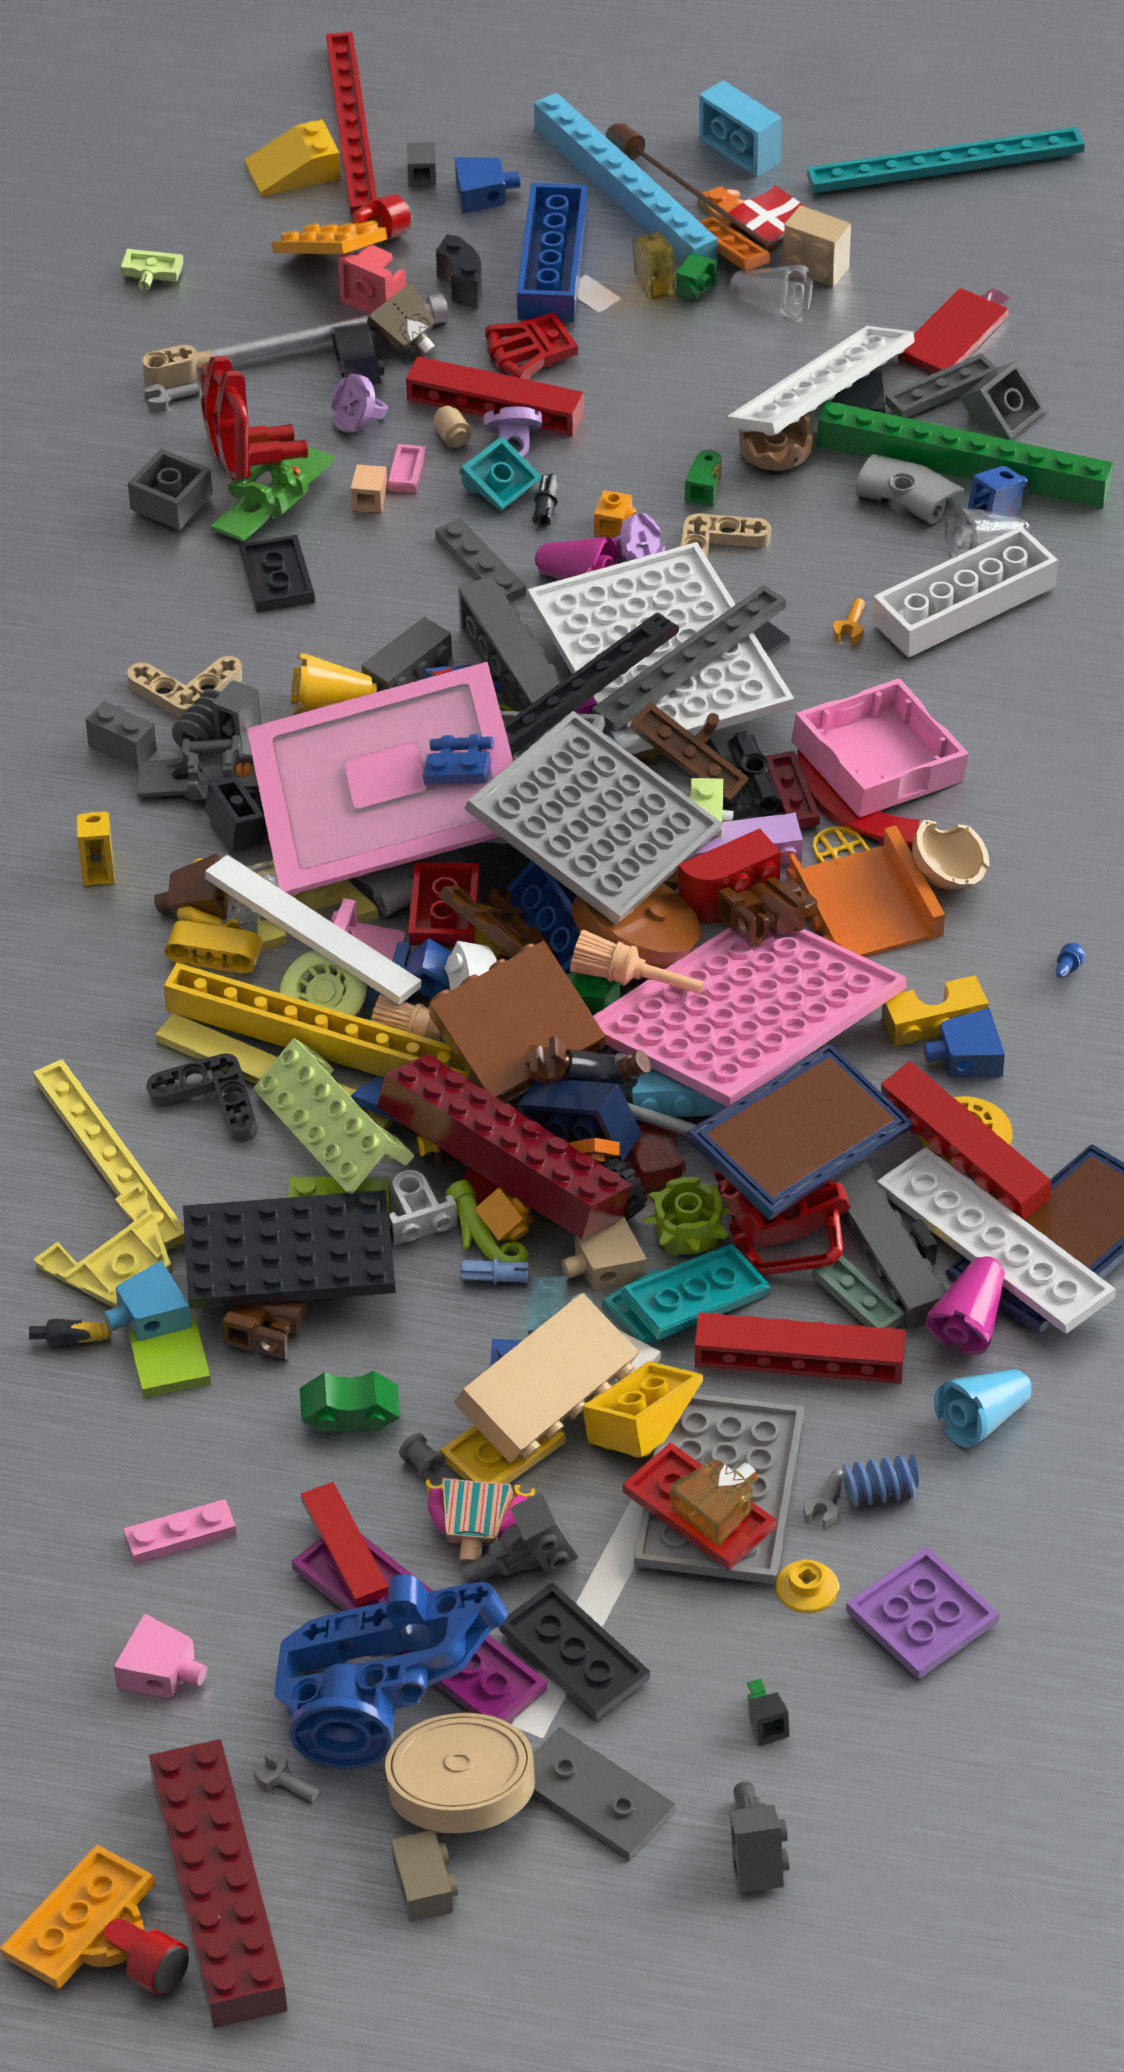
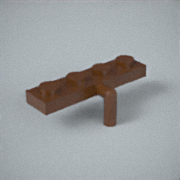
M649 701L629 726L633 732L693 778L723 779V801L726 804H729L749 779L705 744L713 735L719 722V716L715 713H710L707 716L703 727L694 736Z

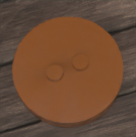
M663 883L617 925L577 894L572 902V917L580 932L585 930L615 944H618L620 941L627 946H636L639 958L646 960L645 964L657 968L666 969L694 950L700 938V922L694 910L678 893Z

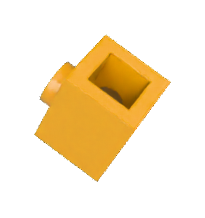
M603 490L594 512V536L615 538L621 535V527L624 520L636 514V508H632V495Z
M501 1187L496 1189L475 1208V1211L498 1241H516L529 1231L527 1226L535 1219L529 1211L531 1209L529 1205Z

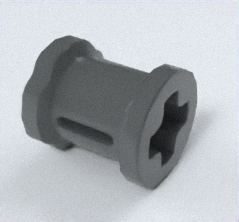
M421 1433L411 1435L399 1449L400 1457L405 1461H410L418 1469L417 1473L422 1479L434 1477L445 1464L444 1455L441 1452H435L427 1444L426 1437Z

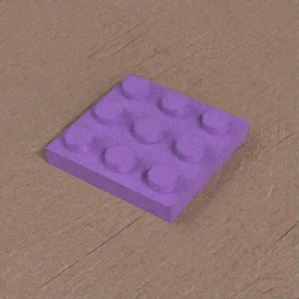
M927 1546L846 1603V1612L918 1680L999 1622L1000 1616L987 1601Z

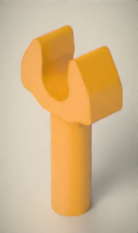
M855 598L846 620L834 621L833 638L836 643L840 641L841 636L845 633L851 634V646L856 645L862 640L864 626L858 624V621L865 606L864 600Z

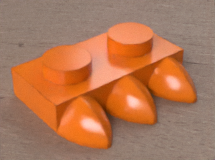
M722 185L702 193L727 212L745 201L737 200L740 195L739 191L725 189ZM697 197V203L710 217H715L735 231L740 229Z

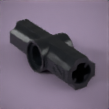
M747 731L735 733L734 737L728 740V749L736 768L749 778L742 789L748 793L755 812L761 813L763 816L774 814L782 806V799L769 772V760L761 753L754 735L748 734Z

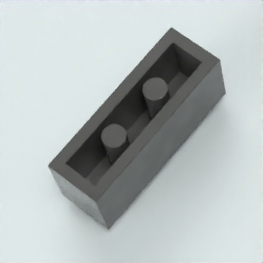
M423 617L361 665L362 673L371 676L372 683H377V692L424 679L425 669L436 668L448 661L452 656L451 633L428 618Z

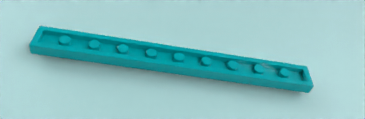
M1078 127L811 166L807 167V178L813 193L828 192L1005 164H1016L1025 161L1070 156L1072 154L1084 153L1085 143Z

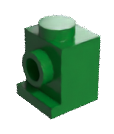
M690 253L676 272V295L697 301L703 292L708 291L710 285L715 286L717 282V261Z

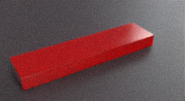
M334 1482L300 1493L301 1502L355 1606L388 1595L389 1586Z

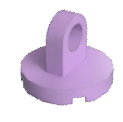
M349 374L348 378L343 377L334 389L331 399V409H334L335 417L332 416L333 423L339 430L352 434L363 430L371 418L384 419L389 408L387 404L375 398V392L370 380L358 374Z
M506 407L500 409V414L494 415L493 411H489L484 415V429L488 432L498 433V438L502 436L506 441L510 439L517 440L521 444V451L518 453L523 458L529 450V432L542 427V414L528 407Z
M647 514L631 515L624 520L621 527V535L614 538L622 549V559L617 558V564L665 551L664 542L660 543L658 537L662 535L661 530L656 522Z

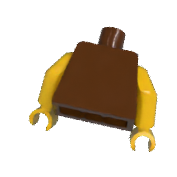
M217 854L204 859L198 858L191 864L173 871L170 874L169 890L154 896L157 911L163 913L171 910L178 921L185 920L242 929L240 922L237 920H229L226 923L221 922L227 919L229 894L205 879V871L221 860Z

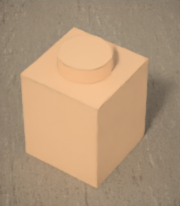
M357 464L351 485L352 511L381 513L387 492L386 467Z

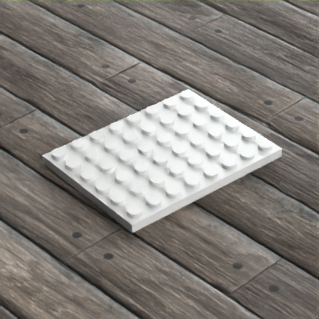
M697 542L528 589V600L572 674L655 613H661L679 626V632L674 637L630 668L625 674L604 687L602 691L596 693L594 698L597 703L603 701L736 605ZM752 632L654 703V705L695 736L703 727L710 713H715L719 716V722L715 729L718 730L794 708V697ZM634 719L616 732H613L606 726L604 727L605 732L630 754L654 748L629 728Z

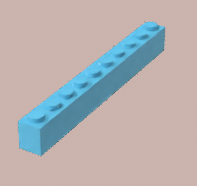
M557 92L534 102V129L659 244H662L663 248L675 259L683 264L690 253H694L717 261L718 238Z

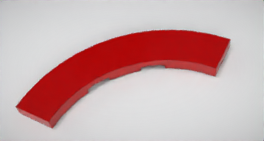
M797 748V759L815 804L822 813L840 827H847L857 832L860 836L863 834L877 839L879 844H884V829L897 826L908 848L912 849V840L919 828L920 819L893 816L881 811L859 818Z

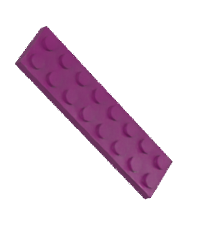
M362 1535L388 1586L390 1579L394 1576L402 1574L414 1576ZM321 1538L292 1560V1570L343 1611L387 1602L388 1595L355 1606ZM420 1581V1582L422 1583V1585L425 1587V1589L427 1590V1592L433 1591V1590L430 1589L427 1585H425L422 1581ZM490 1635L486 1637L463 1670L452 1677L435 1683V1685L470 1713L493 1716L508 1723L548 1690L547 1681ZM405 1650L396 1653L398 1655L411 1653V1650Z

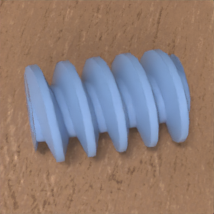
M913 1453L909 1455L908 1463L903 1456H896L894 1466L887 1457L882 1458L880 1468L874 1459H870L867 1462L866 1470L860 1461H856L853 1464L852 1472L846 1463L842 1465L845 1492L847 1497L851 1498L855 1507H859L861 1496L866 1498L869 1505H873L874 1494H878L882 1502L887 1503L888 1492H892L896 1501H900L902 1490H906L910 1499H914L916 1488L919 1486L918 1467Z

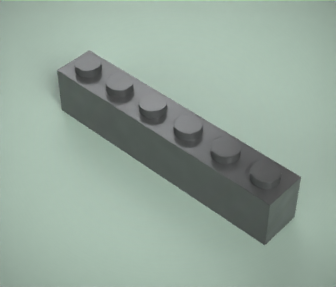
M861 1161L833 1179V1184H842L847 1192L851 1206L849 1210L840 1215V1221L886 1296L906 1313L904 1325L907 1330H911L926 1324L928 1312L945 1294L947 1289L943 1283L937 1282L930 1261L927 1258H922L914 1236L907 1234L899 1212L892 1210L884 1188L877 1186L869 1164H864Z

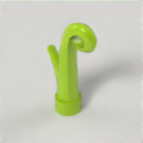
M468 1180L457 1181L447 1188L446 1196L452 1195L457 1204V1214L462 1229V1247L464 1250L470 1248L473 1237L476 1244L491 1261H494V1258L505 1262L527 1261V1248L519 1242L510 1241L499 1248L497 1247L487 1225L475 1211V1208L478 1206L475 1199L476 1193ZM512 1251L517 1253L516 1256L511 1257L506 1255L508 1252Z

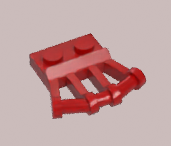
M554 312L520 323L491 324L485 328V338L489 344L487 348L488 355L496 360L495 364L500 371H506L517 378L529 380L531 375L546 365L552 368V363L578 355V345ZM529 360L521 367L517 365V363Z

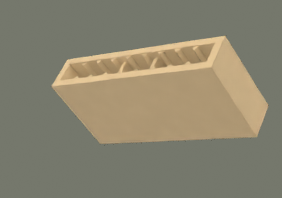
M582 1292L463 1388L454 1404L506 1460L513 1464L521 1456L525 1460L531 1457L540 1448L541 1445L538 1442L545 1436L549 1440L554 1438L564 1428L562 1422L568 1417L572 1420L578 1418L583 1413L582 1406L592 1397L595 1398L612 1387L609 1383L615 1378L620 1381L635 1369L632 1362L640 1352Z

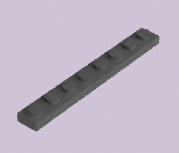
M762 585L594 706L592 714L603 715L605 726L616 732L637 717L649 701L653 704L786 609V599L767 586Z

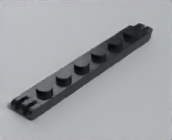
M655 613L506 722L504 727L511 754L513 755L527 746L532 740L553 727L555 723L576 710L596 693L602 691L604 687L625 674L642 659L651 655L653 651L679 632V626L661 613Z

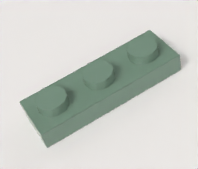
M843 1255L831 1266L812 1269V1277L866 1327H890L895 1329L905 1322L906 1313Z

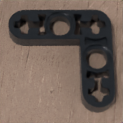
M219 1054L157 1072L146 1083L151 1101L161 1106L216 1091L228 1133L232 1138L240 1141L247 1140L257 1130V1123L237 1057L232 1054ZM225 1066L229 1067L230 1072L227 1074L222 1072V1068ZM209 1070H211V1072H212V1075H213V1078H212V1079H209L208 1072H207V1071H209ZM192 1074L203 1076L202 1081L196 1085L185 1083L187 1077ZM175 1080H179L181 1088L177 1089ZM165 1085L166 1091L160 1093L158 1086ZM239 1091L242 1093V1097L236 1102L231 1103L225 1100L229 1092ZM239 1112L242 1113L245 1126L240 1128L235 1113Z

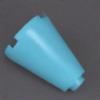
M1017 1369L950 1379L943 1385H940L935 1391L934 1409L938 1419H944L948 1427L944 1429V1432L954 1443L965 1448L977 1445L1030 1399L1031 1382L1025 1374Z

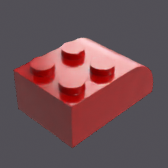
M759 828L681 863L678 867V894L691 906L700 923H720L722 921L718 918V890L730 887L738 893L749 890L756 883L763 882L766 884L767 878L775 876L780 880L781 852Z
M415 862L408 931L410 946H420L428 938L443 947H455L457 941L476 944L477 928L440 899L438 894L444 886H460L479 905V863Z

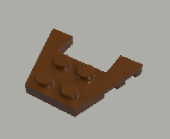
M444 886L438 894V897L503 948V952L509 958L516 956L518 951L524 946L531 943L537 945L542 941H545L552 954L556 952L536 925L530 927L523 919L527 914L525 910L519 905L517 908L512 905L510 901L514 896L508 889L493 888L487 895L486 899L496 909H482L460 886Z

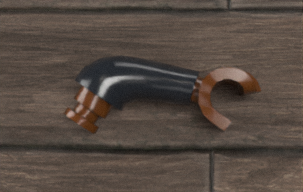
M557 1036L549 1038V1047L530 1045L529 1050L526 1051V1064L530 1068V1076L542 1083H554L560 1081L563 1077L576 1081L618 1084L621 1090L636 1086L638 1077L651 1070L650 1060L641 1050L633 1052L632 1055L566 1050L565 1043Z

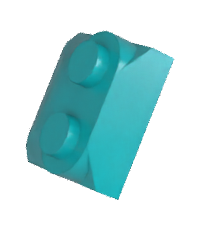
M502 436L464 464L459 471V474L462 476V484L467 491L473 494H481L500 511L504 510L540 482L542 477Z

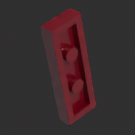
M795 751L766 756L769 760V772L782 799V813H796L799 828L820 825L819 811Z

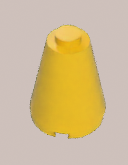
M298 653L296 660H302L300 668L294 667L291 686V702L297 703V708L291 709V713L297 715L376 693L377 683H372L371 676L305 653Z

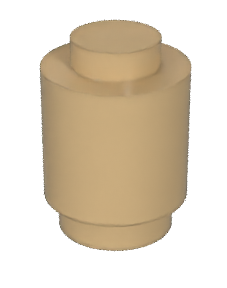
M444 406L434 414V427L447 446L457 448L468 442L472 431L457 409Z

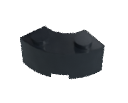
M446 234L436 249L437 278L446 281L451 286L452 302L478 308L483 294L480 257L476 250L460 236Z
M366 322L330 327L337 362L341 361L344 369L341 377L348 378L349 374H358L367 377L372 385L382 384L381 376H385L382 358L378 359L373 345H376L374 328H369V324Z

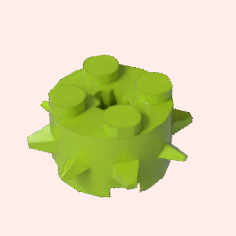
M681 1177L667 1182V1188L661 1192H651L649 1194V1198L655 1205V1214L643 1218L642 1223L655 1225V1235L659 1245L663 1246L665 1252L670 1255H694L704 1251H713L718 1245V1239H725L728 1236L721 1222L722 1216L729 1214L730 1211L728 1206H722V1198L716 1185L711 1184L707 1186L701 1184L700 1179L697 1177Z

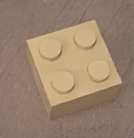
M800 205L784 224L783 269L834 287L849 269L851 223Z

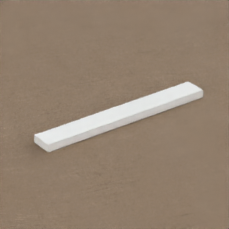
M226 855L205 871L206 880L398 1005L421 988V980L232 857Z

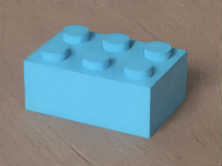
M724 80L699 94V139L756 177L781 163L782 118Z

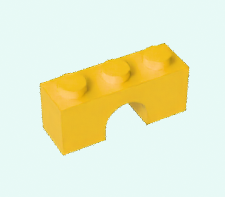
M976 975L945 982L943 1003L937 1005L921 1002L917 998L914 989L900 992L882 1004L881 1019L893 1045L898 1046L940 1036V1024L943 1021L988 1009L989 1002Z

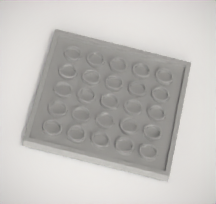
M574 711L472 796L464 808L616 925L677 871L681 863L689 860L712 839L723 825L721 821Z

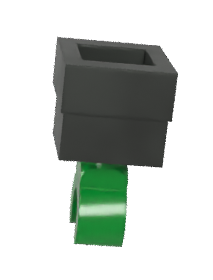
M761 1679L747 1682V1687L750 1691V1694L747 1695L749 1719L752 1723L754 1737L758 1745L790 1736L789 1712L778 1692L767 1695Z

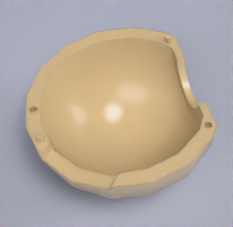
M924 820L912 840V855L918 869L929 883L943 890H963L982 880L986 870L989 868V854L983 840L973 828L966 825H957L948 830H939L935 828L936 821Z

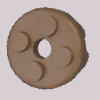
M808 413L801 416L799 421L783 428L776 435L768 436L764 432L757 431L742 432L739 429L741 454L748 462L762 469L775 471L790 470L802 464L812 452L813 435ZM775 441L781 442V444H772V443L775 442Z

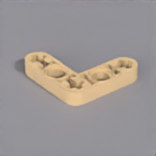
M692 514L684 522L681 546L697 542L707 558L710 544L763 547L769 544L771 540V525L768 521L760 518ZM696 528H700L699 534H694ZM723 528H732L735 531L732 533H724L720 530Z
M221 657L187 685H184L154 666L140 662L128 668V685L132 691L180 718L193 705L194 701L200 697L204 691L200 689L202 686L213 685L215 690L222 692L231 680L240 682L242 679V664L236 657ZM161 688H169L172 690L167 694L157 693V690Z

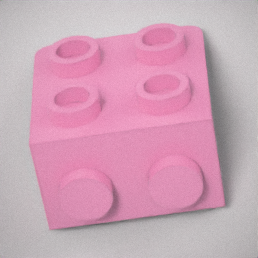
M343 898L339 911L335 910L333 912L332 923L391 961L393 960L397 942H405L406 940L403 931L357 923L355 900Z

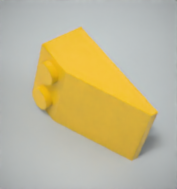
M323 119L294 126L244 159L245 166L260 197L341 179L339 151Z
M652 1361L646 1362L612 1385L607 1391L599 1394L582 1406L588 1443L604 1447L606 1450L627 1453L632 1457L649 1455L670 1434L703 1382L702 1374Z

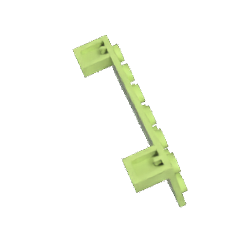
M293 1038L254 1086V1091L342 1188L350 1194L354 1193L382 1157L390 1163L395 1159L407 1166L415 1155L399 1138L379 1127L330 1075L334 1069L318 1052Z

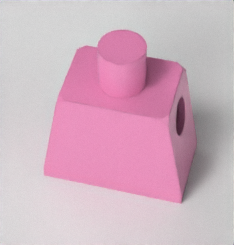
M144 1614L114 1665L116 1687L171 1698L175 1696L183 1681L200 1686L206 1677L207 1666L194 1661V1647L190 1637Z

